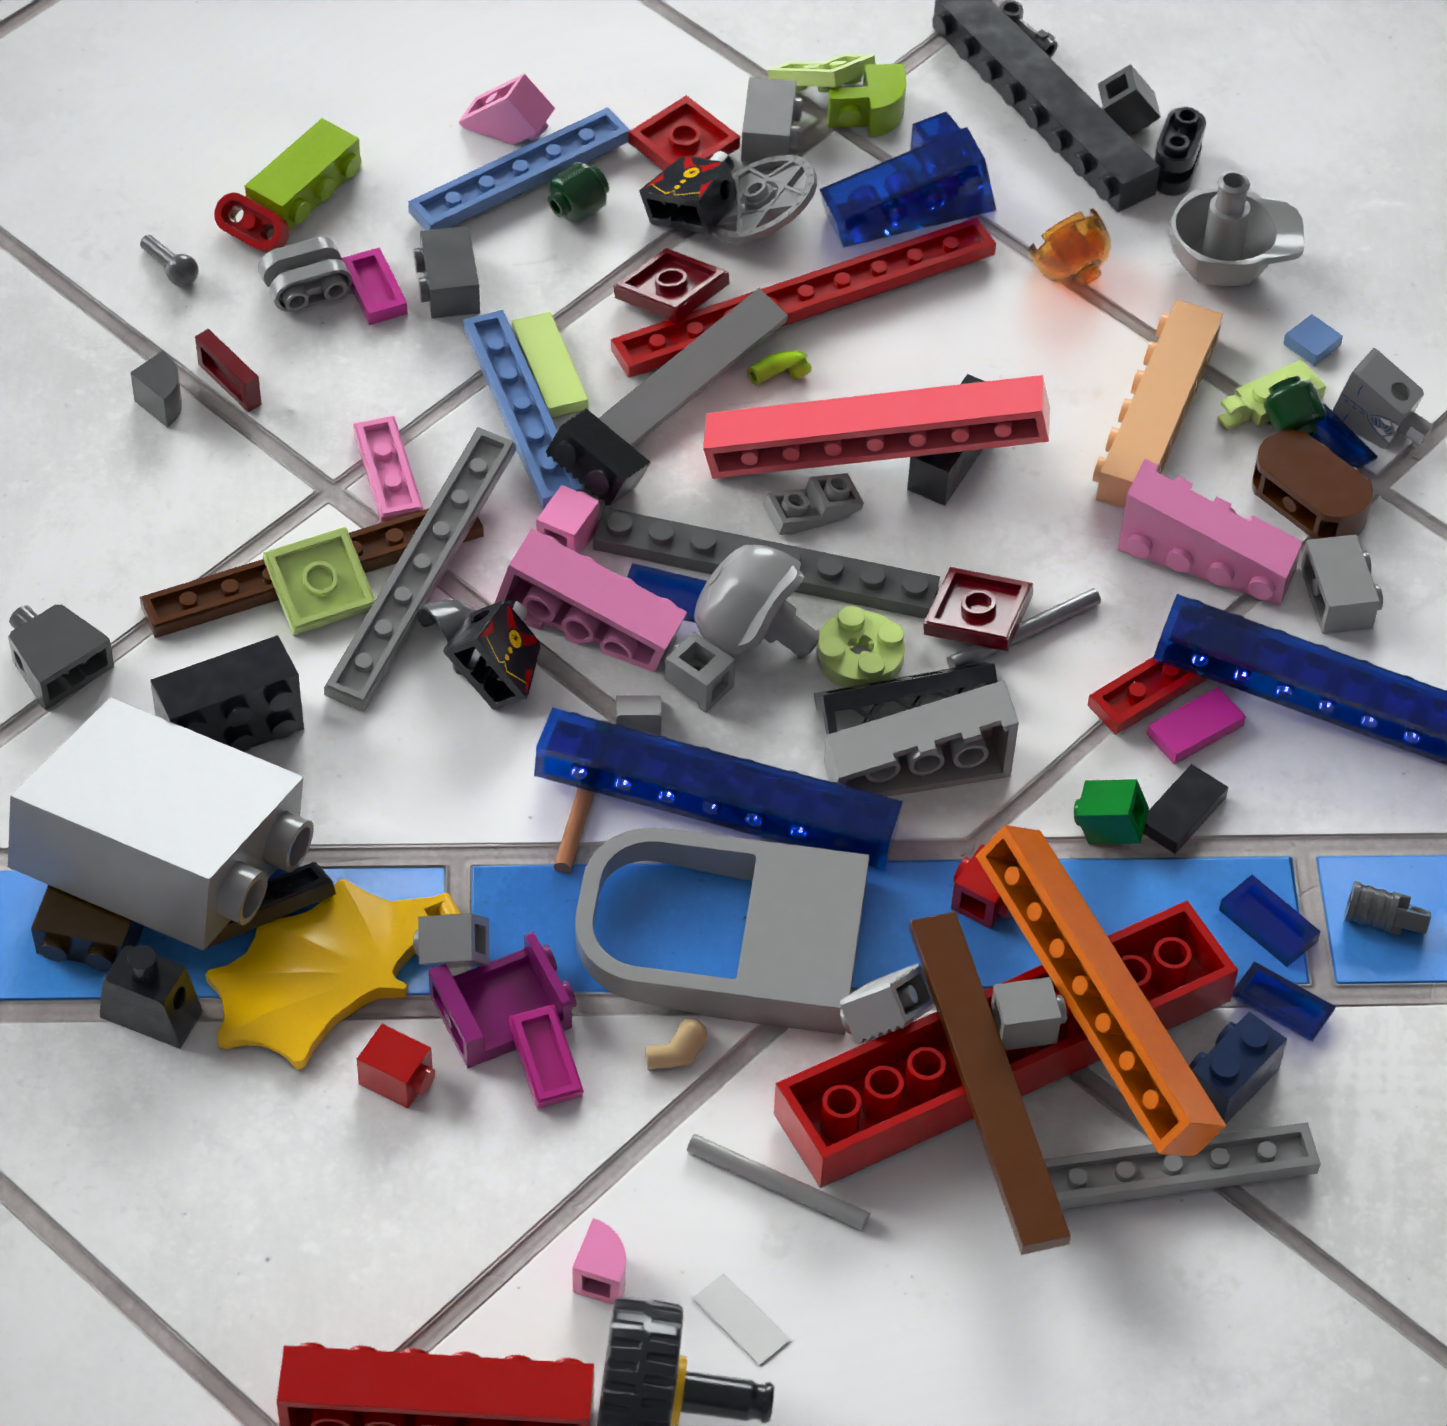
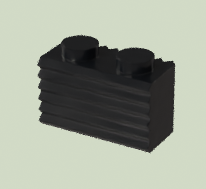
M587 408L560 426L546 450L547 457H552L553 462H557L560 468L565 467L566 473H572L573 478H578L579 484H585V488L589 489L592 495L597 494L598 499L604 500L605 505L613 504L633 490L651 464L647 458Z

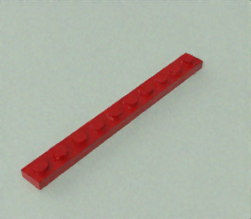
M978 217L762 288L761 290L788 315L786 323L782 325L785 326L995 255L996 242ZM753 292L693 311L679 322L666 320L612 338L611 351L628 378L660 368Z

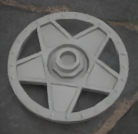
M776 155L753 162L735 172L732 178L736 186L737 198L718 225L737 221V232L721 229L717 225L711 234L720 241L743 243L760 239L786 226L807 207L815 194L817 175L812 165L806 159L796 155ZM773 167H779L767 176L760 172ZM805 172L806 183L804 190L801 191L793 188L794 184Z

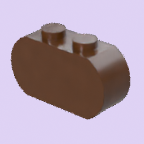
M1286 430L1274 433L1267 437L1259 447L1252 478V489L1257 497L1313 539L1356 534L1359 536L1366 524L1373 496L1371 481L1357 468L1350 466L1331 452L1326 445L1319 443L1303 431Z

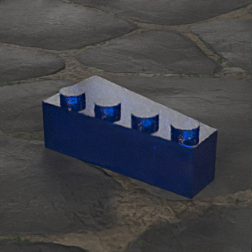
M968 127L819 189L826 215L843 248L997 211L986 160Z

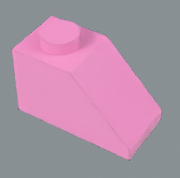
M524 73L476 97L458 123L465 129L514 145L527 138L533 141L540 137L548 128L546 121L555 110V107Z

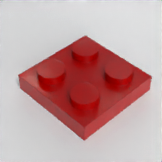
M687 95L628 131V143L663 171L680 157L691 156L710 159L718 151L730 155L740 148L741 136Z

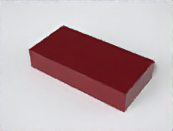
M209 328L196 335L198 365L247 412L262 405L259 376Z

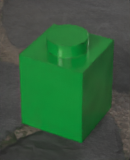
M1137 779L1085 780L1081 798L1077 799L1074 804V820L1077 826H1081L1088 844H1141L1149 806Z

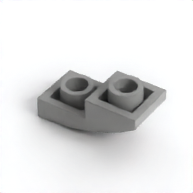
M843 473L810 477L806 489L767 493L763 506L777 533L784 535L810 530L840 520L861 510L864 502L849 474Z

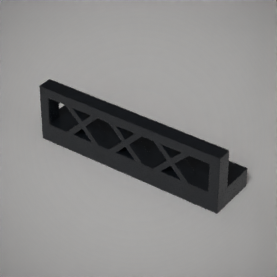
M981 662L814 693L816 711L823 712L826 734L828 735L838 732L834 711L853 709L865 718L861 723L864 724L877 720L875 716L885 702L896 701L909 710L920 706L928 694L938 693L944 698L952 696L946 692L948 690L959 689L957 694L967 692L971 686L989 685L998 682L995 664ZM917 696L912 705L903 700L905 698ZM874 704L869 713L860 708L861 706Z

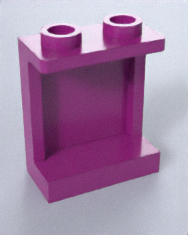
M534 932L524 935V948L522 950L489 962V965L479 966L452 976L446 963L428 970L430 997L467 1069L517 1050L508 1024L509 1016L555 1004L563 1031L572 1028V1008L577 1006L574 992L567 980L560 981L555 972L557 971V965L550 947L547 944L541 946Z

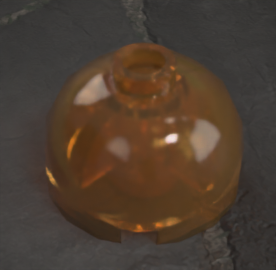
M1090 209L1089 217L1085 218L1080 211L1045 231L1041 235L1045 243L1038 249L1034 243L1029 247L1027 254L1036 268L1047 279L1062 285H1070L1079 281L1081 286H1085L1101 276L1102 271L1100 267L1107 261L1111 250V236L1099 213L1095 209Z

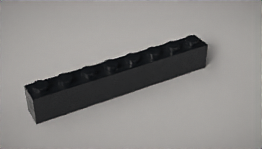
M935 0L932 24L937 35L944 38L956 50L959 57L966 60L979 73L981 79L989 83L1002 96L1004 102L1012 106L1025 119L1027 125L1031 129H1035L1048 142L1050 148L1054 152L1059 153L1072 166L1074 172L1082 177L1102 200L1106 201L1118 213L1156 195L1160 165L992 0Z

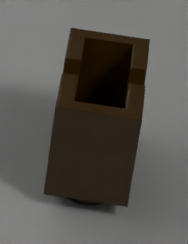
M48 885L31 931L36 954H41L55 962L70 960L88 964L99 971H109L125 946H137L144 925Z

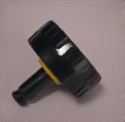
M620 1296L615 1298L613 1304L596 1426H678L681 1412L741 1421L756 1419L760 1420V1423L766 1424L771 1420L775 1386L771 1382L758 1384L750 1379L686 1371L687 1356L680 1355L684 1316L682 1306L654 1299Z

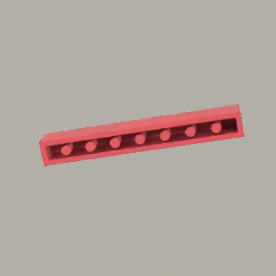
M1043 375L712 412L706 415L703 450L712 479L1043 443L1049 442L1050 404Z

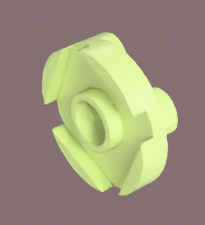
M847 606L839 611L838 616L831 618L821 628L816 649L817 659L819 658L822 664V671L826 677L842 687L894 679L903 666L905 653L904 631L899 624L878 613L862 611V609L856 606ZM856 645H863L868 647L871 652L862 651L858 655L853 653V648Z

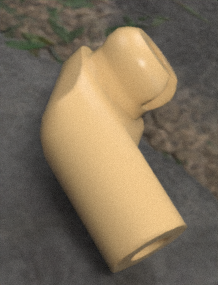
M688 1018L680 1023L679 1029L669 1044L645 1046L647 1070L682 1067L693 1063L706 1044V1027L699 1020Z

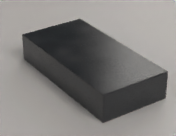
M1191 764L1150 808L1143 834L1176 854L1226 799L1229 787Z

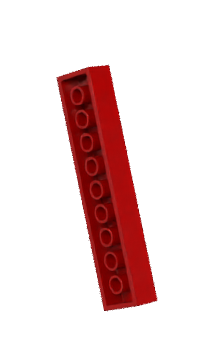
M1188 900L1107 936L1166 1030L1231 1001L1238 969ZM1040 965L1002 983L1047 978L1050 976L1043 965ZM1052 981L1055 995H1061ZM994 986L984 990L989 1007H991ZM1066 1002L1067 1021L1065 1024H1060L1057 1044L1005 1050L1021 1097L1101 1061ZM938 1012L914 1021L903 1029L899 1028L895 1032L892 1031L887 1035L878 1037L779 1081L775 1085L773 1114L820 1188L974 1118Z

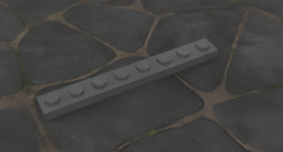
M607 507L603 509L593 538V550L707 574H712L730 553L744 545L769 546L783 551L801 562L800 571L804 575V579L794 592L926 619L938 593L940 576Z

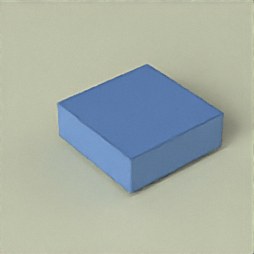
M1311 314L1285 334L1283 344L1315 366L1341 346L1343 335Z

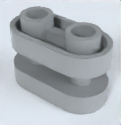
M316 237L271 250L261 258L258 264V271L265 285L269 287V293L276 307L286 312L298 311L326 301L337 300L343 297L352 285V276L347 266L341 261V255L335 243L327 237Z

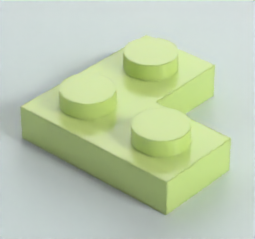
M841 54L824 62L789 61L768 69L769 79L796 81V92L807 90L808 86L818 87V92L829 93V88H841L842 84L861 82L862 76H864L865 65L876 64L875 55Z

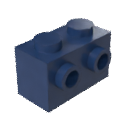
M1250 1011L1237 1024L1233 1022L1228 1023L1218 1035L1215 1041L1216 1046L1208 1054L1203 1051L1200 1052L1189 1065L1225 1124L1279 1070L1287 1043V1038Z

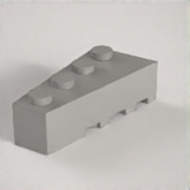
M1005 680L826 735L824 765L836 805L1011 777L1019 721Z

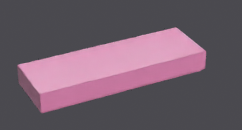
M395 416L354 423V436L380 522L424 510Z

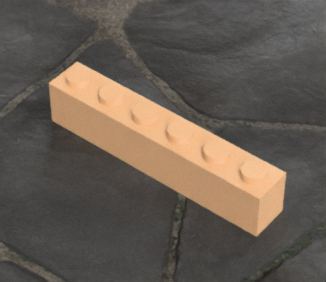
M1176 299L1170 314L1163 313L1161 315L1156 330V337L1159 339L1157 343L1150 341L1145 353L1143 365L1147 367L1145 371L1137 370L1131 387V394H1134L1132 400L1125 398L1118 418V422L1122 424L1119 429L1113 427L1110 431L1105 451L1109 452L1107 458L1099 457L1092 477V481L1098 482L1096 500L1125 509L1127 493L1144 458L1159 465L1156 472L1162 474L1218 343L1223 313Z

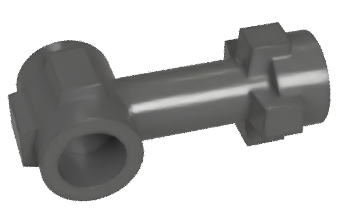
M1003 1L999 8L1051 58L1058 47L1055 37L1043 29L1036 31L1023 20L1024 9L1018 1Z

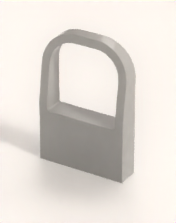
M649 827L623 832L601 845L592 855L585 868L575 917V944L579 959L586 971L597 983L608 991L626 999L720 1019L845 1035L846 1030L840 1017V1000L851 994L867 883L869 855L667 828ZM638 861H656L737 879L751 880L752 887L737 977L729 979L638 967L625 964L610 956L600 946L594 934L600 894L607 878L624 865Z

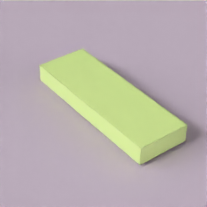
M551 311L511 320V329L551 418L588 409L587 395Z

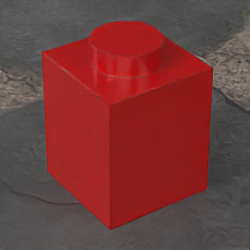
M385 1024L380 1025L356 1059L359 1085L407 1109L418 1094L424 1095L429 1090L435 1077V1069L432 1066L431 1047Z

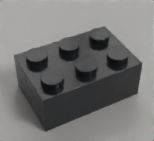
M278 635L150 680L155 716L243 752H247L255 746L275 739L289 737L294 732L304 729L299 674Z

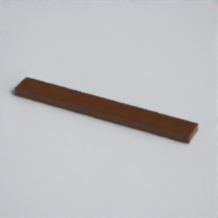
M429 508L350 532V538L364 573L396 564ZM479 517L475 520L463 543L484 536L483 525ZM263 559L139 597L141 608L154 638L279 600Z
M956 911L910 920L909 931L1020 1253L1024 1255L1069 1245L1071 1235Z

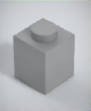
M473 913L418 917V929L415 931L413 943L415 953L419 957V964L432 968L445 963L448 968L489 965V918Z
M1051 977L994 984L990 1010L1005 1050L1057 1044L1060 1024L1066 1023L1067 1012L1063 996L1055 995Z

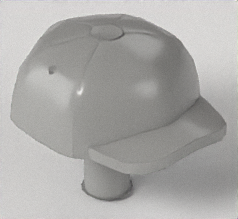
M1236 172L1222 174L1217 181L1218 188H1202L1190 192L1177 205L1171 222L1168 224L1170 226L1169 238L1174 255L1196 281L1207 285L1245 286L1256 279L1269 264L1298 259L1304 251V226L1302 216L1298 210L1287 202L1262 198L1254 192L1247 191L1250 188L1249 179Z
M744 545L734 550L712 573L697 600L694 620L700 634L733 658L738 657L745 650L757 647L763 638L769 643L777 640L795 653L798 659L809 655L819 641L820 631L815 630L795 615L796 608L786 601L804 579V575L800 571L801 562L791 555L769 546Z

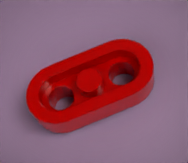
M232 192L224 195L215 206L214 219L217 226L259 251L268 253L271 250L284 247L288 241L289 226L287 221L279 214L240 193ZM243 210V216L237 222L236 215L239 211ZM274 227V235L271 239H268L267 233Z

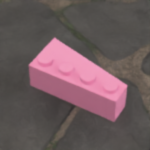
M1144 458L1127 493L1117 550L1280 606L1297 569L1303 542L1255 516L1245 519L1237 515L1231 507L1232 504L1219 497L1211 501L1191 490L1193 483L1180 476H1177L1175 481L1156 472L1159 465Z
M533 528L510 562L495 603L515 600L523 604L527 610L525 618L527 626L542 630L544 625L564 631L565 640L579 645L589 642L597 643L600 645L603 654L652 672L657 670L687 614V611L677 607L669 599L651 593L638 586L630 578L622 577L599 565L593 558L583 556L560 544L554 537L544 535Z

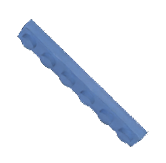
M607 107L408 201L409 214L424 230L450 228L551 180L577 162L586 163L628 143V131L630 129Z
M499 310L463 319L466 337L512 441L516 442V450L542 509L546 507L561 485L583 492V486L579 484L578 478H573L572 473H566L565 467L560 468L557 462H553L552 457H547L546 450L556 435L557 429L504 311Z

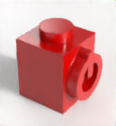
M981 844L971 859L968 857L963 858L955 872L951 909L992 929L1000 916L1008 920L1012 915L976 858L978 852L985 846Z

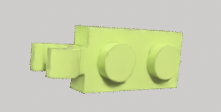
M1298 360L1235 389L1234 395L1221 401V406L1227 412L1219 415L1217 420L1226 430H1232L1250 419L1259 427L1270 422L1264 408V401L1270 395L1268 389L1274 384L1290 377L1299 376L1301 381H1310L1315 385L1320 398L1324 397L1326 385L1302 360Z

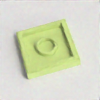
M346 526L263 553V560L293 636L368 612L375 601Z

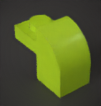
M904 63L865 65L863 87L829 88L827 107L828 128L867 126L869 137L881 136L894 130L900 124L904 115L906 94Z

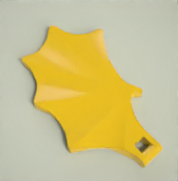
M340 879L334 885L336 894L322 900L310 911L291 917H280L257 927L255 938L244 955L228 965L210 969L205 974L208 985L220 996L223 1004L224 1020L217 1033L218 1048L227 1050L244 1045L263 1046L282 1055L295 1069L301 1070L305 1068L313 1052L333 1027L352 1013L377 999H394L407 996L408 985L395 977L406 962L416 954L413 940L415 931L418 929V917L436 916L438 914H461L449 893H442L428 898L388 901L366 892L346 879Z

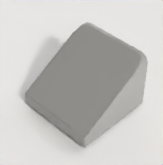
M661 695L616 696V735H661Z

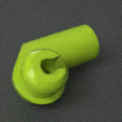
M796 350L772 353L748 367L747 374L751 382L758 386L786 369L789 370L790 376L794 380H798L810 373L812 366L806 360L808 356L804 352Z

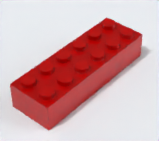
M313 1342L302 1343L298 1346L284 1345L276 1399L279 1425L593 1426L594 1364L583 1363L575 1358L542 1361L532 1360L524 1355H509L504 1358L480 1357L475 1353L465 1351L457 1352L453 1355L429 1354L424 1350L415 1348L405 1349L401 1352L377 1351L373 1347L364 1345L353 1346L350 1349L326 1348L321 1344Z

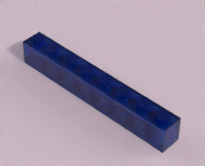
M1176 594L1153 659L1447 765V690L1415 680L1408 675H1401L1376 666L1369 661L1337 652L1327 646L1315 644L1290 635L1283 630L1251 621L1241 615L1226 612L1204 604L1199 600Z
M552 707L536 746L534 776L785 844L869 855L868 866L885 870L898 830L903 804L901 800L848 787L837 782L803 775L796 771L762 764L751 759L717 752L706 747L672 740L665 736L642 732L620 724L586 717L575 712Z

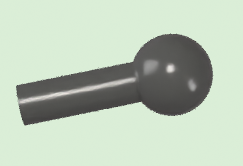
M146 235L141 239V248L166 267V275L173 284L188 286L197 279L199 267L193 257L187 254L176 255L152 235Z

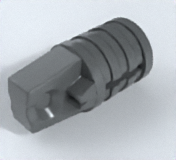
M1354 881L1346 905L1344 921H1354L1360 925L1365 924L1371 928H1379L1383 932L1400 936L1402 929L1426 934L1432 916L1429 910L1410 905L1411 896L1394 891L1393 893L1387 892L1385 889H1376L1374 886L1362 885L1361 882Z

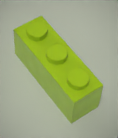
M321 118L244 185L246 197L282 216L287 221L290 231L297 224L302 223L308 214L321 202L328 200L334 191L348 178H352L361 168L359 138Z

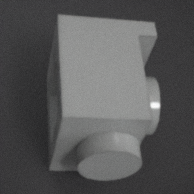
M696 632L692 633L682 644L676 643L673 645L665 657V680L697 701L699 709L705 713L734 687L735 659Z

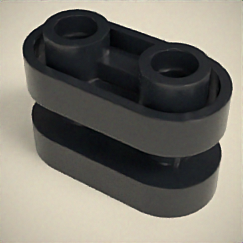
M1179 107L1170 111L1159 136L1155 152V161L1160 165L1156 190L1162 194L1176 196L1185 193L1189 189L1200 160L1202 140L1206 127L1204 115L1194 108Z

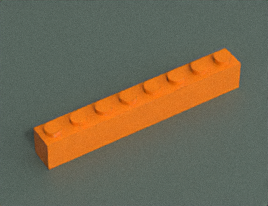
M1004 825L978 852L976 858L1051 977L1059 993L1063 996L1067 1006L1157 1152L1164 1155L1195 1157L1226 1127L1225 1122L1040 830Z

